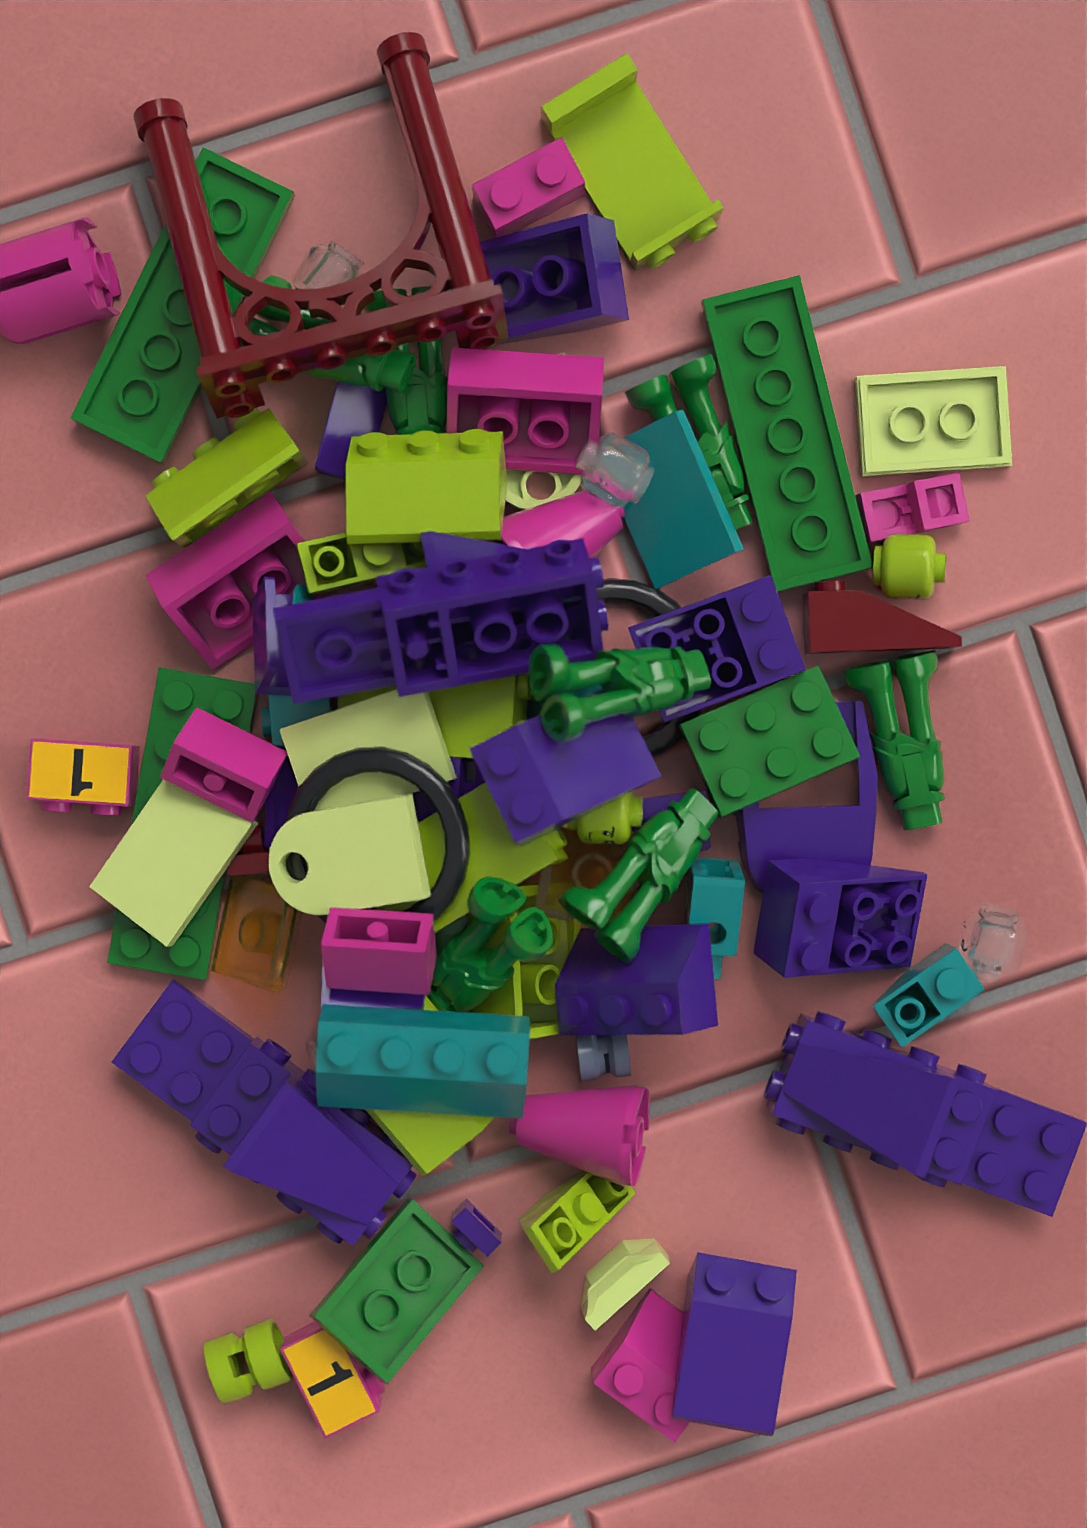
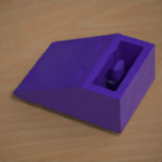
M771 575L628 627L635 649L647 647L669 649L680 647L684 652L700 650L711 678L710 687L694 691L689 700L678 701L668 708L658 710L663 723L806 670Z
M815 858L768 860L753 954L784 978L911 967L927 874L919 871Z

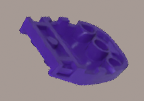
M863 701L836 702L861 756L857 760L858 805L759 808V803H756L733 813L736 816L740 839L738 846L743 869L749 881L761 893L764 890L768 860L815 858L871 865L877 815L878 775Z

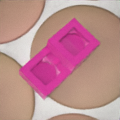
M960 472L855 495L867 544L885 541L886 537L890 534H918L970 521Z

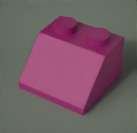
M650 1288L591 1367L592 1378L596 1386L675 1443L690 1423L671 1419L684 1312Z

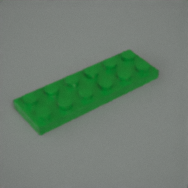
M203 147L196 160V165L217 244L230 263L247 276L255 279L295 198L294 191ZM166 223L70 417L73 421L163 465L202 388L196 367L201 366V356ZM223 280L232 315L235 317L238 307L244 302L246 296Z
M800 275L702 299L701 306L768 572L773 578L777 592L873 568Z
M158 668L131 825L163 781L160 777L173 742L196 707L251 734L258 694H255V684ZM227 869L173 946L166 947L124 913L116 909L107 963L207 980L210 973Z

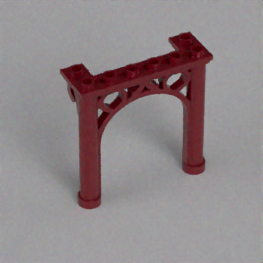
M415 32L398 33L385 39L377 48L378 60L387 81L418 187V205L413 224L402 243L383 262L363 275L337 285L315 289L281 288L257 281L238 270L229 262L217 244L189 139L188 125L182 104L174 99L159 98L142 104L134 112L133 118L138 137L146 144L201 356V366L196 367L198 377L216 418L224 416L229 418L243 417L250 414L254 408L264 406L265 401L259 386L261 383H283L291 380L297 373L315 368L321 370L334 369L343 365L348 359L366 354L370 356L385 355L393 351L396 346L414 341L433 342L442 338L450 331H456L459 348L487 350L496 346L501 340L509 338L500 284L494 286L493 280L490 278L429 73L430 55L422 35ZM431 223L442 260H439L433 254L419 251L427 237ZM406 268L428 271L436 278L434 285L428 291L417 293L413 296L399 295L392 288L395 280ZM223 280L235 290L248 297L238 307L235 317L232 315ZM381 288L383 298L389 307L360 315L367 305L376 301L374 292ZM267 306L286 311L291 315L287 327L278 333L258 336L248 330L250 321ZM301 310H309L311 318H323L330 320L332 323L303 330L304 321Z

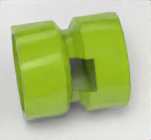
M273 1318L245 1327L242 1337H238L230 1332L205 1341L204 1356L213 1388L222 1404L226 1405L251 1396L256 1385L264 1390H268L292 1381L293 1374L280 1350L284 1338ZM244 1351L250 1371L245 1374L239 1352Z

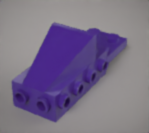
M433 531L422 532L420 536L426 567L419 569L403 568L391 574L376 576L378 586L376 589L273 608L293 704L393 685L397 686L398 696L402 697L529 673L530 656L533 649L547 644L560 646L567 656L569 663L595 660L598 651H604L601 631L609 630L605 603L603 599L598 600L596 589L604 588L599 557H589L583 538L575 540L560 539L552 541L548 545L525 549Z
M172 980L112 1060V1063L192 1122L190 1126L198 1131L195 1135L196 1139L203 1146L217 1154L222 1150L228 1153L230 1157L223 1166L229 1171L248 1178L257 1184H263L278 1190L279 1192L276 1197L283 1205L298 1214L305 1210L319 1221L316 1225L317 1228L326 1237L338 1244L345 1240L354 1246L361 1235L370 1239L387 1216L380 1209L392 1194L400 1199L417 1176L411 1170L413 1165L386 1133L370 1121L372 1117L365 1109L317 1106L316 1072L308 1068L304 1072L289 1061L292 1056L281 1045L269 1038L265 1042L258 1037L254 1039L178 981Z
M817 1011L815 1018L801 1013L797 1024L791 1023L781 1046V1051L786 1052L780 1070L772 1071L763 1098L768 1099L766 1106L771 1114L778 1117L776 1125L804 1135L807 1127L825 1134L822 1141L834 1148L851 1152L853 1145L871 1151L869 1159L873 1162L894 1170H898L900 1165L919 1179L933 1185L945 1188L947 1180L959 1185L965 1184L1053 1217L1087 1122L991 1086L984 1082L987 1076L986 1073L958 1063L956 1071L938 1065L940 1056L929 1051L911 1046L909 1053L890 1047L893 1039L865 1028L861 1036L843 1028L846 1021L821 1011Z

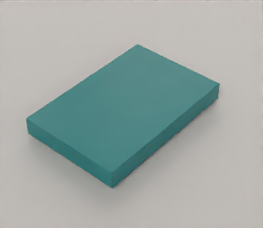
M684 410L675 411L598 451V459L613 493L623 505L625 511L624 519L655 590L744 550Z

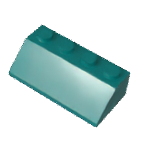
M323 1004L318 1020L317 1106L523 1118L530 1042V1016Z

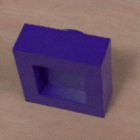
M467 1198L453 1211L451 1222L456 1228L452 1233L469 1251L474 1252L478 1248L488 1257L502 1243V1232Z

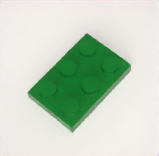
M819 665L684 722L679 726L713 805L720 813V819L849 764L861 757Z
M407 1199L309 1316L381 1383L388 1384L484 1265L414 1199Z

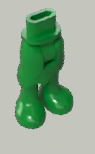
M270 275L262 282L276 287L293 289L291 283L274 275ZM271 306L265 307L257 314L258 317L270 322H285L289 324L291 315L286 311ZM301 310L305 330L332 323L330 320L323 318H311L309 310ZM255 318L250 321L248 330L258 336H267L281 331ZM396 346L393 351L385 355L370 356L366 354L348 359L343 365L334 369L321 370L315 368L301 373L312 374L314 378H327L351 386L371 387L376 391H381L386 387L402 393L414 369L416 355L400 350L399 346Z
M432 286L412 288L411 294L413 296L417 293H424ZM393 289L399 295L407 296V290ZM381 290L374 292L376 301L364 308L366 313L389 307L383 298ZM442 338L426 343L418 341L420 369L414 366L406 388L402 393L385 387L389 416L396 430L394 435H409L419 431H433L437 434L446 433L443 428L447 424L448 377L445 375ZM408 343L399 345V349L409 352Z
M708 354L676 368L669 375L699 434V447L734 528L737 530L753 523L745 501L750 498L748 493L742 494L744 492V477L734 449L733 435H729L727 421L721 427L710 399L708 384L717 372L712 354ZM666 374L652 378L624 392L631 406L634 409L649 413L654 422L677 411Z
M547 644L534 648L530 656L529 676L532 695L537 701L547 699L540 711L541 722L550 737L559 743L580 737L585 725L618 714H624L633 718L662 710L674 705L678 701L689 700L694 691L708 689L711 685L710 674L700 650L684 652L680 647L669 649L647 647L632 650L613 648L611 651H598L595 660L569 663L567 656L560 646ZM600 685L607 691V693L585 697H576L573 694L567 693Z
M936 650L908 654L892 659L894 671L904 697L910 736L899 730L889 661L871 662L843 669L845 681L849 688L862 692L870 706L876 734L869 733L874 744L872 749L877 756L887 791L893 800H897L892 803L894 810H900L904 830H913L943 823L939 802L945 800L944 793L938 792L941 791L944 784L943 752L941 751V741L936 739L929 703V679L938 669Z
M690 788L679 802L671 801L667 806V810H662L653 815L635 832L634 837L628 841L626 852L603 881L591 889L576 886L570 887L560 896L558 902L575 920L590 929L596 930L593 934L595 939L608 952L626 963L631 962L639 951L642 929L659 902L662 904L668 903L672 893L677 891L683 876L697 858L703 844L702 841H707L711 837L708 828L720 813L700 792ZM638 879L642 887L620 913L610 918L622 898Z
M488 876L481 878L470 890L467 904L468 909L475 918L460 936L448 942L447 946L440 953L435 963L430 993L426 995L438 1011L469 1013L471 1009L480 1005L493 991L505 985L506 980L514 973L515 969L512 965L517 960L523 962L535 961L543 957L552 946L553 931L549 919L539 908L530 907L512 920L504 933L503 940L495 949L484 947L499 928L514 916L524 904L526 895L517 885L502 878Z

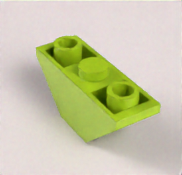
M345 532L296 544L308 594L352 589L377 583L376 576L391 574L399 569L426 567L422 542L347 544Z
M581 1170L546 1193L518 1221L551 1273L558 1271L636 1195V1192L632 1186H621Z

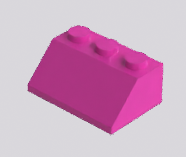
M452 348L447 387L446 433H463L471 429H482L487 432L503 431L506 469L596 475L604 357Z
M269 491L145 576L162 608L210 668L215 670L253 644L252 600L263 577H275V594L293 595L296 585L304 584L306 586L296 547L297 543L305 542V539L275 496ZM328 592L315 593L312 595L314 599L317 600L325 594H327Z

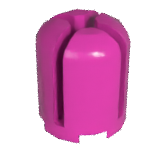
M81 218L0 244V334L5 339L16 344H27L121 314L113 309L112 298L122 295L117 271L110 252L102 254L88 230L97 228V226L89 218Z

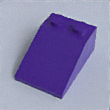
M586 213L480 242L490 278L493 280L494 286L500 284L503 294L509 338L501 340L498 344L586 331L629 320L614 220Z
M600 689L586 696L607 693V691ZM624 714L588 723L585 725L580 737L561 743L552 739L546 732L539 715L470 748L515 843L520 846H524L662 777L633 718Z
M697 1252L687 1280L671 1419L773 1436L793 1318L797 1270Z

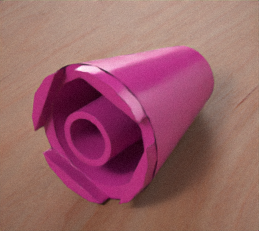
M597 487L594 490L598 495L593 496V490L590 488L504 516L501 540L482 541L527 549L548 545L550 542L560 539L575 540L583 538L589 557L593 558L622 530L621 518L625 516V511L622 503L612 491L608 490L605 492Z
M632 1085L525 1095L523 1118H509V1133L516 1135V1141L519 1146L618 1185L635 1186L641 1173L646 1147L642 1146L644 1130L649 1128V1090Z

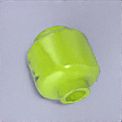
M890 534L886 537L883 546H875L873 585L881 586L882 592L887 598L926 600L932 596L935 583H945L946 553H937L936 542L930 535Z
M630 792L568 823L569 830H576L579 839L584 843H625L631 836L632 827H642L643 798L642 796H633V792Z

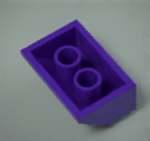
M709 923L645 925L640 935L639 951L629 963L616 958L601 946L593 935L596 930L588 927L580 929L555 983L559 1035H685L718 1026Z

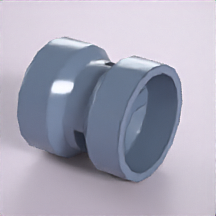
M576 1035L581 1081L596 1080L600 1074L611 1073L616 1078L631 1076L627 1035Z

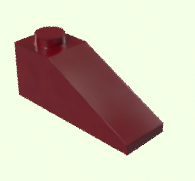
M845 581L816 582L815 591H809L802 595L805 654L954 649L962 647V636L861 590H845Z

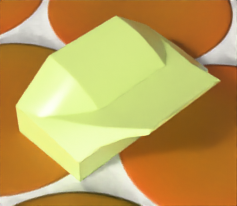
M654 1238L622 1240L585 1273L580 1305L584 1319L595 1331L670 1264L667 1252Z

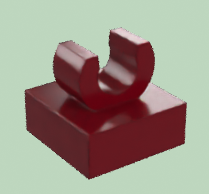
M256 826L241 847L242 852H238L228 866V876L270 873V850H265L264 826Z

